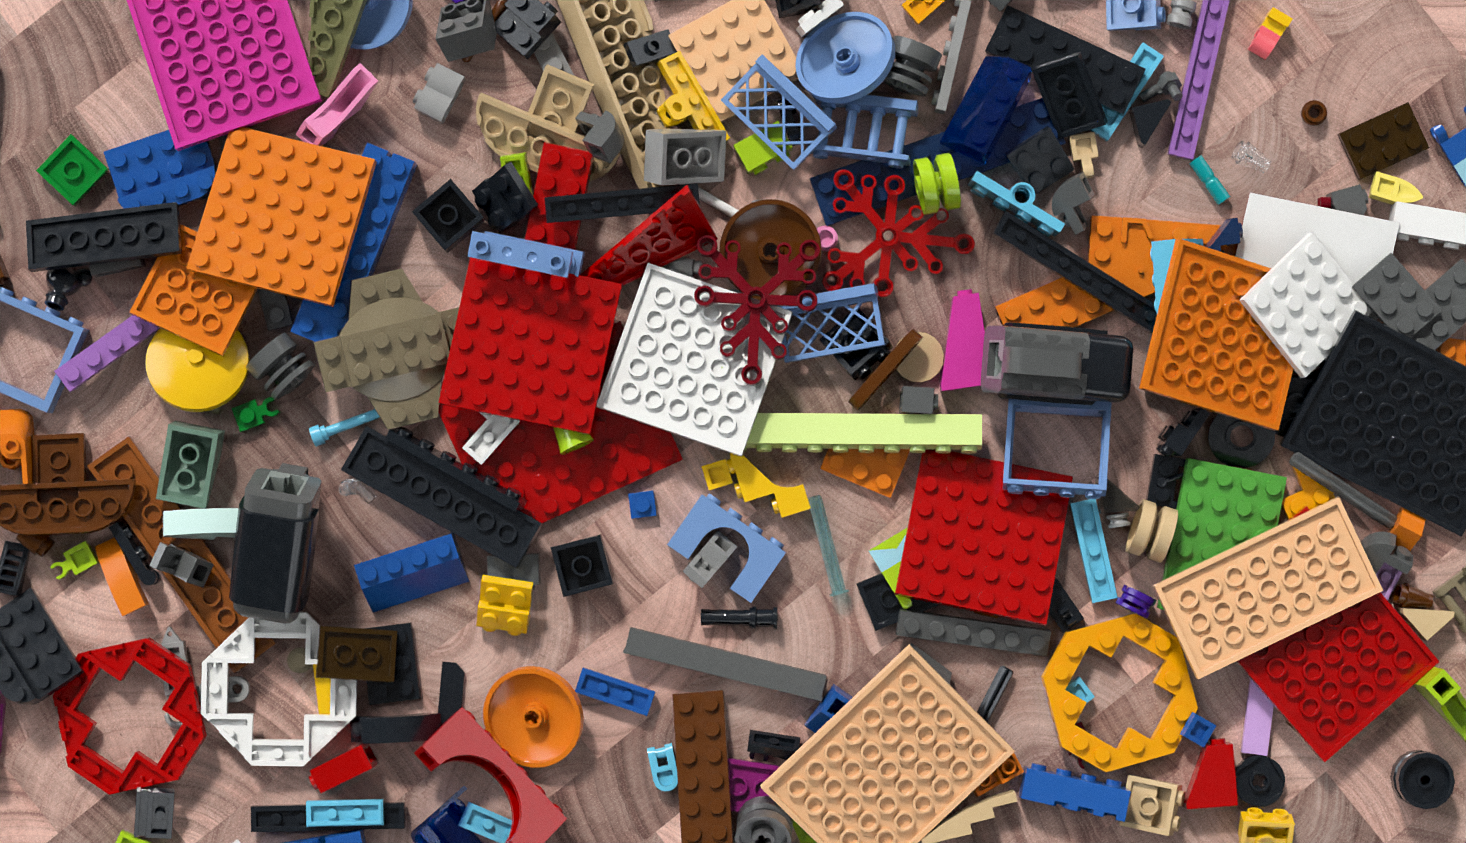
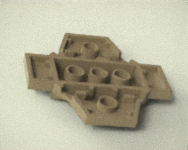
M402 268L351 280L349 319L347 323L342 327L338 336L313 342L325 392L350 386L353 387L356 391L368 397L388 430L438 418L441 378L445 374L459 307L438 312L433 307L423 303Z

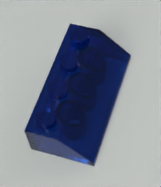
M985 56L941 138L940 144L986 165L1031 80L1032 68L1009 57Z

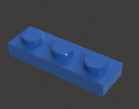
M585 667L582 668L575 689L576 693L645 716L648 715L655 694L654 690Z

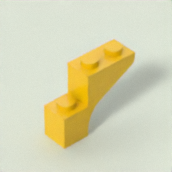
M730 453L731 459L726 461L730 474L736 473L738 483L734 484L738 499L743 498L744 502L774 493L775 498L771 499L772 507L775 514L780 513L781 518L811 509L803 484L795 487L775 485L744 455L740 457Z

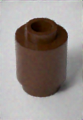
M18 534L16 537L17 541L34 555L38 554L40 557H43L55 543L51 539L52 535L24 536Z

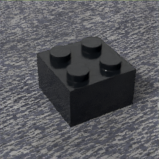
M452 179L448 180L412 211L447 253L486 221Z
M602 534L550 547L563 597L614 584Z

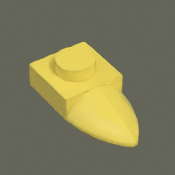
M1376 172L1373 176L1368 198L1393 205L1397 201L1404 203L1416 202L1423 199V195L1415 186L1401 178Z

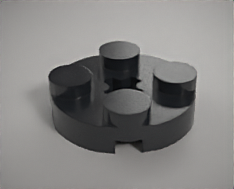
M1252 755L1243 759L1235 769L1237 795L1241 800L1253 806L1265 807L1273 804L1281 797L1285 774L1275 760L1263 755ZM1256 774L1265 776L1263 787L1253 785L1252 782L1255 780L1254 776Z

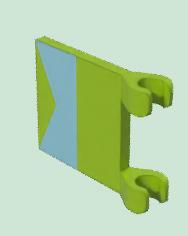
M907 528L869 550L870 555L894 593ZM895 595L903 609H908L912 606L910 598Z

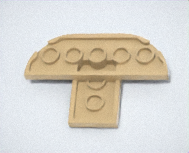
M547 64L528 112L480 93L476 105L477 124L480 126L486 143L493 151L500 156L526 152L529 169L538 173L544 142L588 151L582 141L584 136L576 133L579 125L575 118L581 111L584 112L594 84ZM619 152L611 163L594 158L589 181L605 175L615 165L622 152Z

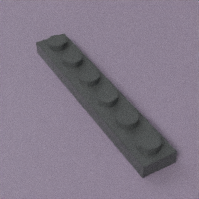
M900 609L896 635L1047 656L1051 631L1043 628Z

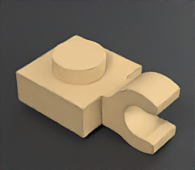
M1095 132L1069 136L1072 162L1080 161L1081 172H1084L1087 179L1093 178L1092 159L1099 157Z

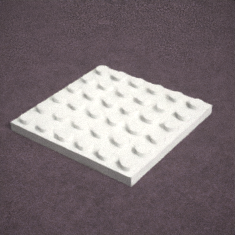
M648 263L598 399L597 408L742 457L776 359L772 356L769 347L759 338L758 366L762 371V379L754 386L745 384L742 380L741 372L747 365L749 337L736 348L735 354L732 357H724L720 352V345L724 341H729L750 322V312L737 323V327L733 332H726L721 325L722 319L725 316H730L742 304L713 303L709 307H700L694 299L695 290L703 285L711 287L714 292H736ZM706 293L700 296V300L703 302L708 301L710 298ZM752 298L751 302L758 304L760 300ZM769 305L789 325L793 312ZM760 312V323L778 343L782 344L786 333L776 334L773 330V325ZM726 320L724 323L726 328H731L734 325L732 320ZM778 322L775 327L777 330H783L785 324ZM730 345L723 347L724 353H730L733 350ZM777 347L774 350L775 355L778 356L781 347ZM753 371L747 374L749 380H754L757 377V374Z

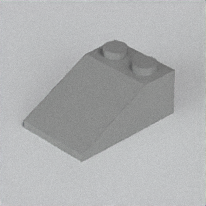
M696 129L646 130L644 181L658 185L723 182L726 131Z

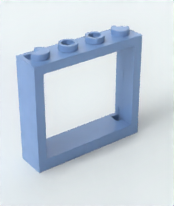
M0 286V301L74 332L59 367L79 354L89 332V329L82 327L84 322L73 317H69V320L59 317L61 312L47 306L45 310L36 307L38 302L24 296L22 300L12 297L13 291ZM55 374L44 399L0 380V393L46 413L54 412L65 387L57 374Z
M1009 399L1003 490H1008V493L1011 494L1033 491V494L1038 496L1059 493V496L1066 498L1074 497L1075 494L1085 495L1087 499H1100L1101 496H1105L1107 490L1112 402L1096 401L1093 405H1078ZM1015 411L1102 417L1098 485L1011 479Z

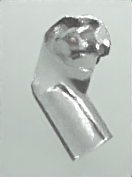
M345 479L338 486V492L342 496L359 494L367 503H370L377 496L368 485L357 479Z

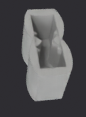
M437 63L434 68L430 67L424 78L427 81L426 86L423 90L419 89L413 103H415L414 109L417 112L443 124L466 79L464 76Z

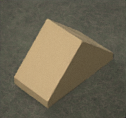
M1399 607L1397 609L1399 615L1420 639L1426 641L1454 617L1455 613L1454 611Z

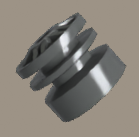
M893 36L896 61L893 62L892 68L883 82L902 93L926 97L929 89L923 84L931 85L932 79L923 72H936L942 54L934 48L913 39Z
M287 333L279 335L268 343L246 366V369L256 380H261L267 376L270 377L264 389L269 391L277 386L271 393V397L274 400H278L298 388L315 367L311 360L300 366L307 356L305 353H300L294 357L291 356L297 348V344Z

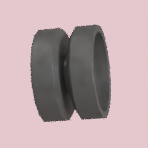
M754 797L746 801L740 808L735 832L736 843H791L793 819L771 797Z

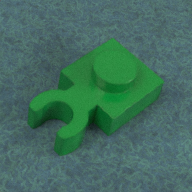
M269 397L263 401L262 405H259L258 401L254 399L231 408L240 432L265 424L263 417L265 415L271 417L279 415L281 413L280 410L271 412L268 409L269 403L276 400Z

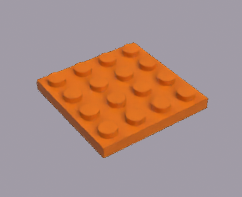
M180 224L182 254L157 257L129 313L223 357L258 288L187 270L197 232Z

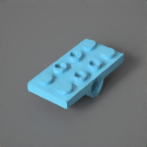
M976 171L968 186L972 187L970 191L980 198L987 196L994 201L992 204L996 208L1004 212L1006 209L1015 213V217L1026 224L1030 222L1037 226L1036 230L1047 237H1050V235L1055 237L1065 225L1062 221L1032 204L1035 200V191L1028 183H1017L1008 190ZM1015 193L1023 194L1025 203H1019L1015 199Z

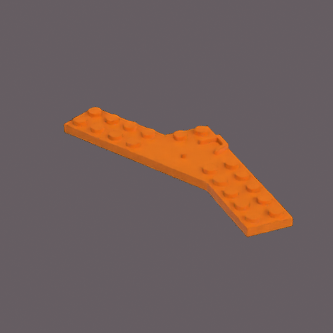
M1092 215L1087 262L1145 297L1155 292V287L1152 283V276L1154 274L1153 261L1150 257L1152 241L1203 239V246H1205L1221 225ZM1238 244L1221 245V250L1226 254L1235 256ZM1059 278L995 306L1002 326L1005 323H1025L1076 327L1113 311L1112 308L1063 278Z

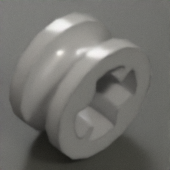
M1129 512L1106 516L1110 520L1108 528L1131 525V522L1127 520Z

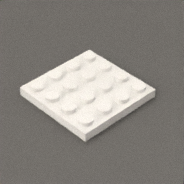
M1308 233L1239 300L1300 378H1306L1330 354L1354 309L1367 316L1372 313V310L1352 287L1354 284L1314 233Z

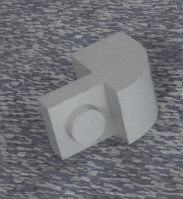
M718 530L683 572L692 582L697 583L703 588L737 546Z

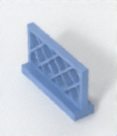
M762 54L755 61L754 66L732 87L721 101L783 161L795 170L829 134L831 135L837 129V126ZM758 72L764 78V88L749 89V79ZM767 82L774 88H767ZM746 83V89H740ZM764 92V106L750 107V93ZM767 92H779L782 95V106H768ZM736 93H746V107H735L729 100ZM785 99L792 105L786 106ZM786 109H797L800 112V123L786 124ZM764 110V124H753L750 122V111ZM768 110H782V124H768ZM740 111H746V117ZM804 117H805L810 123H804ZM786 127H801V141L786 142ZM804 127H816L821 132L814 141H804ZM758 128H764L765 135ZM768 128H783V142H771L768 139ZM783 145V152L777 146ZM786 145H801V155L794 162L786 156ZM804 145H810V146L804 151Z
M874 283L817 293L818 303L811 312H804L799 307L777 306L792 311V316H796L801 320L793 333L787 330V333L791 335L788 341L786 334L782 344L787 349V354L784 358L785 363L885 346L878 302V289ZM805 298L802 303L804 306H810L812 300ZM873 302L874 312L868 320L857 313L862 303ZM857 304L854 309L849 307L850 305ZM838 307H845L851 311L843 324L832 317ZM831 309L829 314H827L823 310ZM816 311H820L826 316L818 329L807 322L810 315ZM807 313L804 318L799 316L800 314ZM854 315H857L866 322L858 334L846 327ZM874 317H875L876 325H874L873 323H871V321L874 319ZM829 319L841 326L833 339L821 332ZM805 323L816 331L808 343L796 336ZM871 325L877 330L879 341L867 342L861 338V335ZM844 329L855 336L852 343L845 347L836 342ZM819 333L830 341L825 350L817 351L811 347ZM795 338L804 344L805 347L799 355L790 356L788 346ZM858 340L863 342L862 344H856ZM833 344H835L836 346L839 347V348L830 349V348L833 346ZM808 349L814 351L811 353H806Z

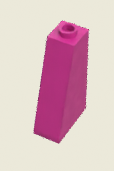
M972 289L957 291V296H953L951 300L940 379V392L981 386L985 331L979 293H972Z

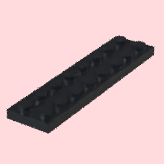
M368 426L364 428L341 471L518 569L543 525L541 522L521 511L514 512L386 440V436Z

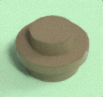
M295 648L289 653L287 663L292 671L304 673L312 667V664H305V648Z

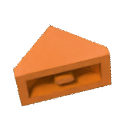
M1401 507L1396 515L1397 521L1394 527L1390 528L1388 532L1396 535V546H1402L1411 551L1422 537L1426 519Z

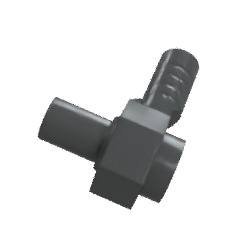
M1167 71L1160 75L1157 84L1141 92L1139 96L1143 103L1157 94L1163 93L1164 95H1171L1174 101H1179L1183 97L1179 90L1182 84L1175 72Z

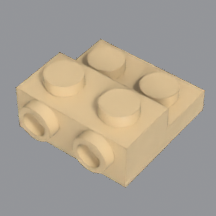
M1128 775L1126 788L1131 791L1125 822L1120 821L1119 825L1165 836H1172L1174 831L1178 832L1181 823V817L1177 816L1178 806H1183L1185 801V791H1181L1182 785Z

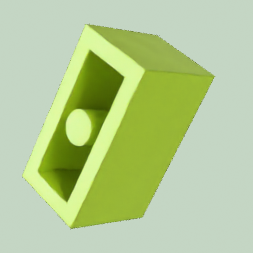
M768 128V139L771 142H783V128ZM765 129L760 130L765 135ZM755 133L733 145L747 174L753 172L757 175L768 169L766 164L774 160L777 163L783 161ZM783 145L777 146L783 152ZM786 145L787 157H790L789 152L793 149L792 145Z

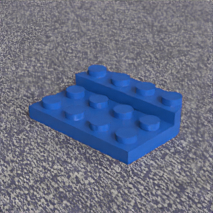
M169 130L104 151L119 197L117 199L123 209L177 202L181 206L199 199L203 200L210 194L217 171L208 141L177 151Z

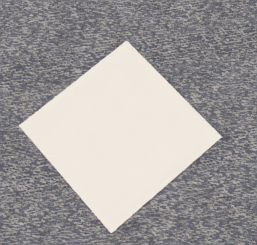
M1249 192L1242 223L1243 236L1237 245L1235 257L1272 269L1308 233H1314L1351 282L1355 284L1389 253L1393 254L1400 222ZM1373 312L1369 315V317L1375 320L1378 319Z

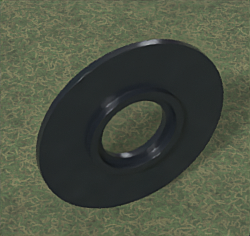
M1218 414L1210 425L1208 440L1213 454L1222 463L1231 467L1247 468L1262 462L1270 454L1275 443V431ZM1238 426L1249 427L1253 432L1251 443L1244 447L1234 445L1230 439L1234 428Z

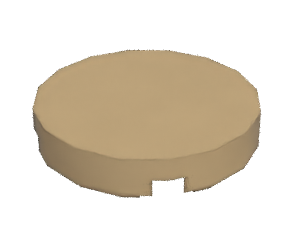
M918 332L923 336L922 340L896 370L906 380L922 383L931 380L939 373L943 365L944 353L935 337L927 333Z

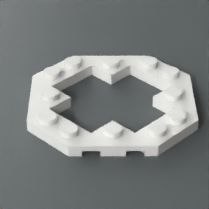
M300 612L295 621L287 624L249 617L202 662L201 714L220 731L219 733L244 756L251 766H304L357 715V681L331 679L330 714L304 715V740L253 739L254 713H228L229 663H254L255 638L306 639L305 664H317L320 625L307 612Z

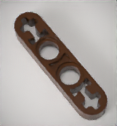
M913 328L855 392L848 403L857 411L860 410L919 344L923 336Z

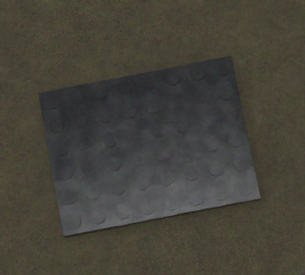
M1354 309L1280 445L1294 453L1300 452L1316 464L1462 537L1466 530V366Z

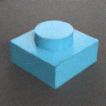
M1077 676L1068 683L1065 689L1087 703L1095 697L1080 676Z

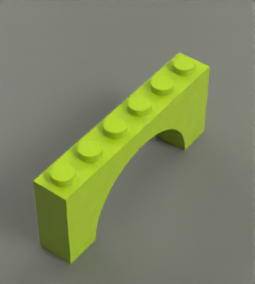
M1433 667L1413 686L1466 743V700L1460 692L1461 687L1444 669Z

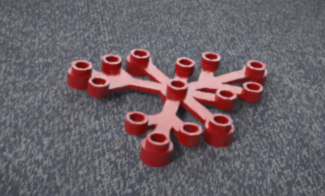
M842 169L835 173L833 177L834 185L840 190H846L854 201H847L843 197H837L832 203L833 209L839 213L845 211L862 212L877 231L875 234L876 239L859 253L845 252L838 248L828 250L827 259L831 263H847L837 271H828L823 275L822 284L826 290H839L843 285V278L852 271L853 277L849 280V286L853 287L852 283L855 279L861 280V286L865 285L863 279L865 261L881 249L879 274L873 283L878 289L879 282H886V289L882 291L878 289V295L880 297L890 295L893 291V282L889 279L892 249L901 259L904 269L914 271L918 267V260L911 256L900 242L911 243L927 263L928 270L933 274H938L942 271L943 263L934 257L926 245L952 247L961 254H968L974 249V239L966 233L958 234L956 237L927 234L937 225L945 223L949 219V212L944 208H939L938 212H945L943 220H938L937 213H933L931 218L912 233L902 232L914 221L922 219L924 214L920 206L912 205L908 209V213L895 223L898 195L905 189V182L900 176L890 175L884 181V189L888 195L885 221L883 222L871 207L873 188H875L877 183L876 178L870 174H866L861 178L860 183L863 187L861 194L854 185V176L850 171ZM841 175L848 177L846 184L839 183ZM867 177L873 180V184L870 187L864 185V180ZM892 180L898 182V187L894 190L889 187V183ZM839 200L845 202V207L841 210L836 208V203ZM914 208L920 210V215L916 218L911 214ZM886 231L892 232L890 240H885L883 237ZM961 239H966L968 242L965 248H960L959 246ZM838 251L839 258L832 260L830 258L831 252ZM908 259H913L915 262L912 268L906 267ZM938 261L940 264L939 269L932 270L931 263ZM830 276L836 277L837 281L834 285L827 283Z

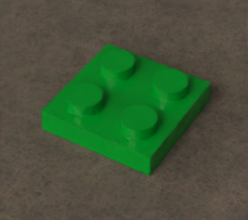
M70 134L36 171L67 201L76 206L109 171V168L74 135Z

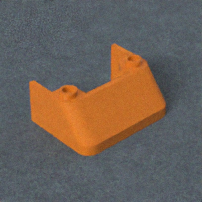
M24 409L0 410V451L8 459H21L23 484H33V417Z

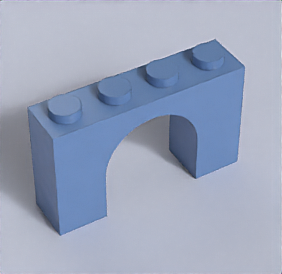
M710 493L707 497L702 494L667 545L689 559L702 538L711 530L727 527L738 531L748 544L749 558L730 589L752 603L786 552L782 550L784 544L773 537L767 540L761 535L763 530L752 522L747 526L740 521L742 515L732 508H729L728 511L719 506L721 501Z

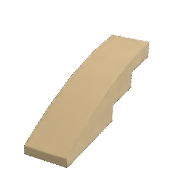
M1013 789L1004 791L963 807L938 823L921 839V843H936L973 834L970 824L995 818L993 807L1018 802L1015 791Z

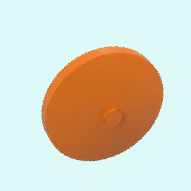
M525 666L509 671L494 683L484 702L483 720L485 729L491 733L493 740L501 748L508 751L511 759L516 764L532 768L553 765L564 759L575 748L581 737L584 716L580 699L573 687L563 677L549 669Z

